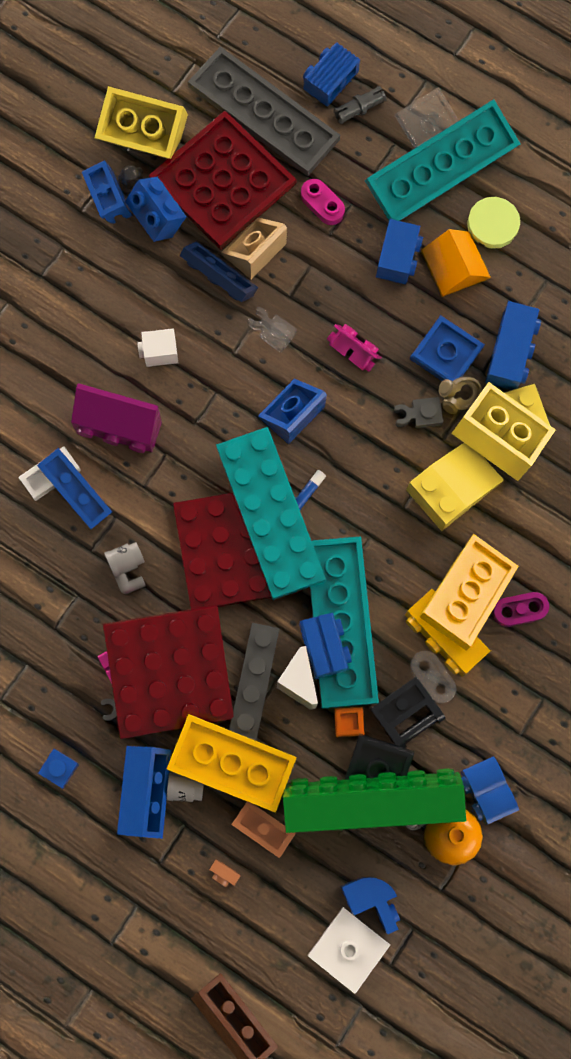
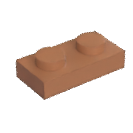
M246 802L231 824L278 858L281 857L296 834L286 833V828L282 823L249 802Z

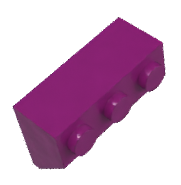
M80 383L77 384L71 423L78 435L86 438L97 436L103 438L105 443L118 446L119 443L129 446V449L138 453H144L145 450L153 452L162 424L157 405Z

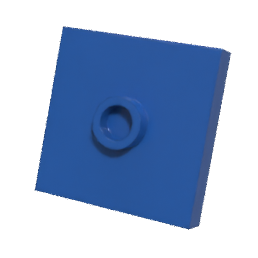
M440 315L415 349L410 360L441 381L445 379L453 381L464 376L485 344Z

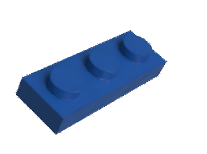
M59 448L37 465L90 530L112 513L111 509Z

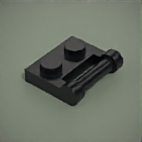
M417 676L370 709L392 743L406 748L408 742L436 722L440 724L446 719ZM426 706L430 712L401 734L396 731L394 727Z

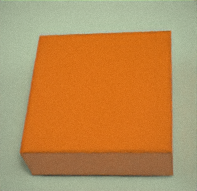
M363 707L334 708L336 737L359 736V733L365 735Z

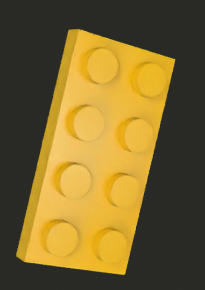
M473 534L421 613L420 618L464 650H468L519 566Z
M188 714L167 770L276 813L297 757Z

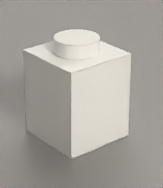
M174 328L141 332L142 342H138L139 358L145 359L146 367L178 363Z

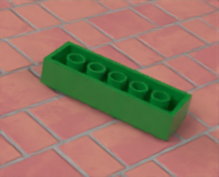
M439 769L437 774H425L424 771L416 770L407 772V776H396L395 773L386 772L378 774V778H366V775L356 774L349 776L348 780H337L335 776L320 778L318 782H308L306 778H297L291 780V783L286 784L283 795L286 833L467 821L464 784L460 773L454 772V769Z

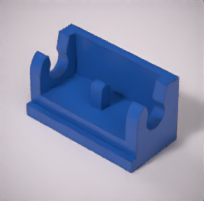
M105 160L82 171L102 219L105 218L109 223L114 224L116 223L114 217L117 215H122L126 219L133 216L125 202L126 199L117 177Z

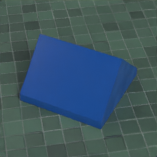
M293 379L258 417L287 444H290L325 407L327 394L321 389Z

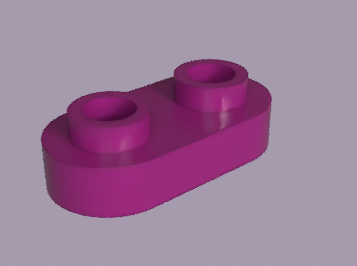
M538 592L506 597L497 602L492 614L494 620L504 627L535 622L547 615L549 602L543 594ZM530 603L536 604L537 612L530 611ZM502 609H508L511 616L509 618L504 617Z

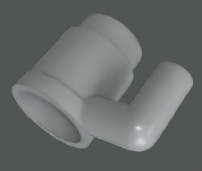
M136 542L130 545L127 543L111 551L104 552L123 594H129L146 586L142 576L128 581L125 574L138 568V565L145 563Z
M170 771L167 801H202L204 784Z

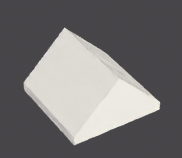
M306 646L298 649L277 681V688L311 710L316 709L318 701Z

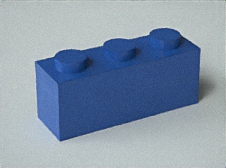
M508 301L503 311L485 383L488 384L490 382L494 386L509 390L518 389L520 383L525 384L529 373V368L525 367L527 359L531 360L535 349V344L531 343L533 334H538L541 325V319H537L540 309Z
M126 746L117 835L163 839L169 780L167 766L171 759L172 750L156 747Z

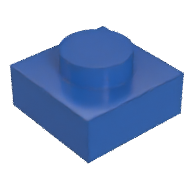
M53 749L38 774L64 789L79 763Z

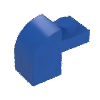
M361 877L340 886L353 915L375 907L385 933L390 934L399 930L396 922L400 921L394 904L388 906L387 903L388 900L397 897L389 884L374 877Z

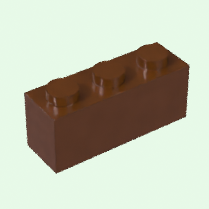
M221 973L191 998L237 1059H266L278 1048L274 1040Z

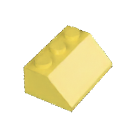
M108 86L95 139L171 159L182 139L188 114L183 106Z
M488 382L451 434L519 481L533 465L555 432V429Z

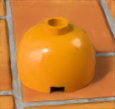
M466 810V822L426 824L423 835L425 846L431 856L441 863L453 866L465 864L473 859L481 848L483 838L481 825L476 817Z

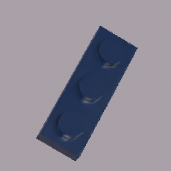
M197 241L185 246L180 254V257L186 260L191 268L202 272L211 283L222 287L235 300L244 302L253 297L258 289L256 285Z

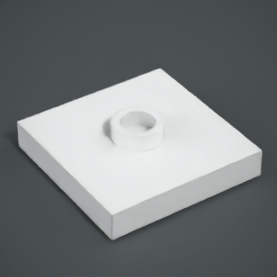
M343 907L309 952L308 957L355 994L387 951L390 944Z

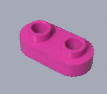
M309 179L302 185L301 199L303 203L323 223L336 225L342 221L345 212L344 203L321 180ZM315 188L318 190V192L312 193L310 192V189ZM334 206L336 210L330 211L328 210V207Z

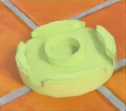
M486 197L478 201L471 208L467 220L468 231L473 240L484 244V247L491 249L502 248L510 244L517 235L520 227V216L515 206L506 199Z

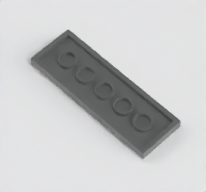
M221 46L188 81V88L219 111H226L247 132L306 176L311 174L340 141L339 133Z

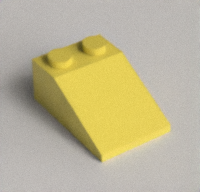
M462 443L415 477L409 483L406 491L436 526L443 531L501 484L504 479L481 454L467 444Z

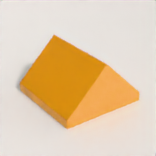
M448 229L421 249L424 260L442 297L490 279L489 272L469 231Z

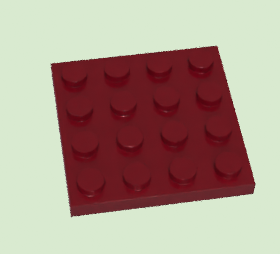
M226 111L222 112L175 152L171 159H167L149 175V178L158 176L187 218L220 250L293 188L297 181Z
M233 493L173 503L191 609L215 605L223 607L272 598ZM301 590L291 594L301 593Z
M218 606L103 624L120 739L183 728L188 714L210 723L230 720L234 717Z

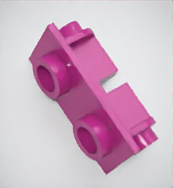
M335 324L334 327L338 329V332H331L328 336L327 341L330 342L329 345L343 356L352 349L354 352L349 357V360L362 371L367 370L370 372L375 365L372 361L374 357L376 359L382 358L377 354L379 348L368 340L364 343L356 338L358 333L347 324L343 327Z

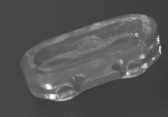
M430 651L417 653L410 663L412 674L414 677L417 676L436 703H447L456 693L454 680L434 653ZM420 662H427L429 670L422 671L419 667ZM437 685L445 687L443 695L436 692Z

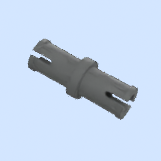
M377 86L363 95L357 94L353 96V100L334 108L336 119L340 118L338 122L343 124L359 114L363 116L370 108L386 102L385 93L381 91L382 88Z

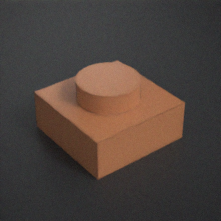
M218 859L214 861L209 869L214 872L212 879L225 887L229 883L235 886L241 874Z

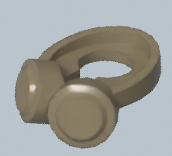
M459 377L453 381L445 379L439 386V394L444 398L441 406L450 414H456L458 410L469 409L482 392L481 384L478 380L471 377ZM463 385H469L471 395L467 400H463L461 397L454 398L455 393L459 392Z

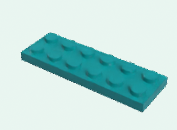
M493 99L371 175L365 182L388 220L401 221L515 149L521 143Z
M265 427L216 444L218 454L272 599L275 600L325 582L324 572L269 428Z
M361 536L313 540L312 544L326 581L310 587L313 617L333 613L335 619L340 618L344 635L340 636L342 647L348 646L352 660L351 663L347 664V671L319 678L321 708L378 704Z

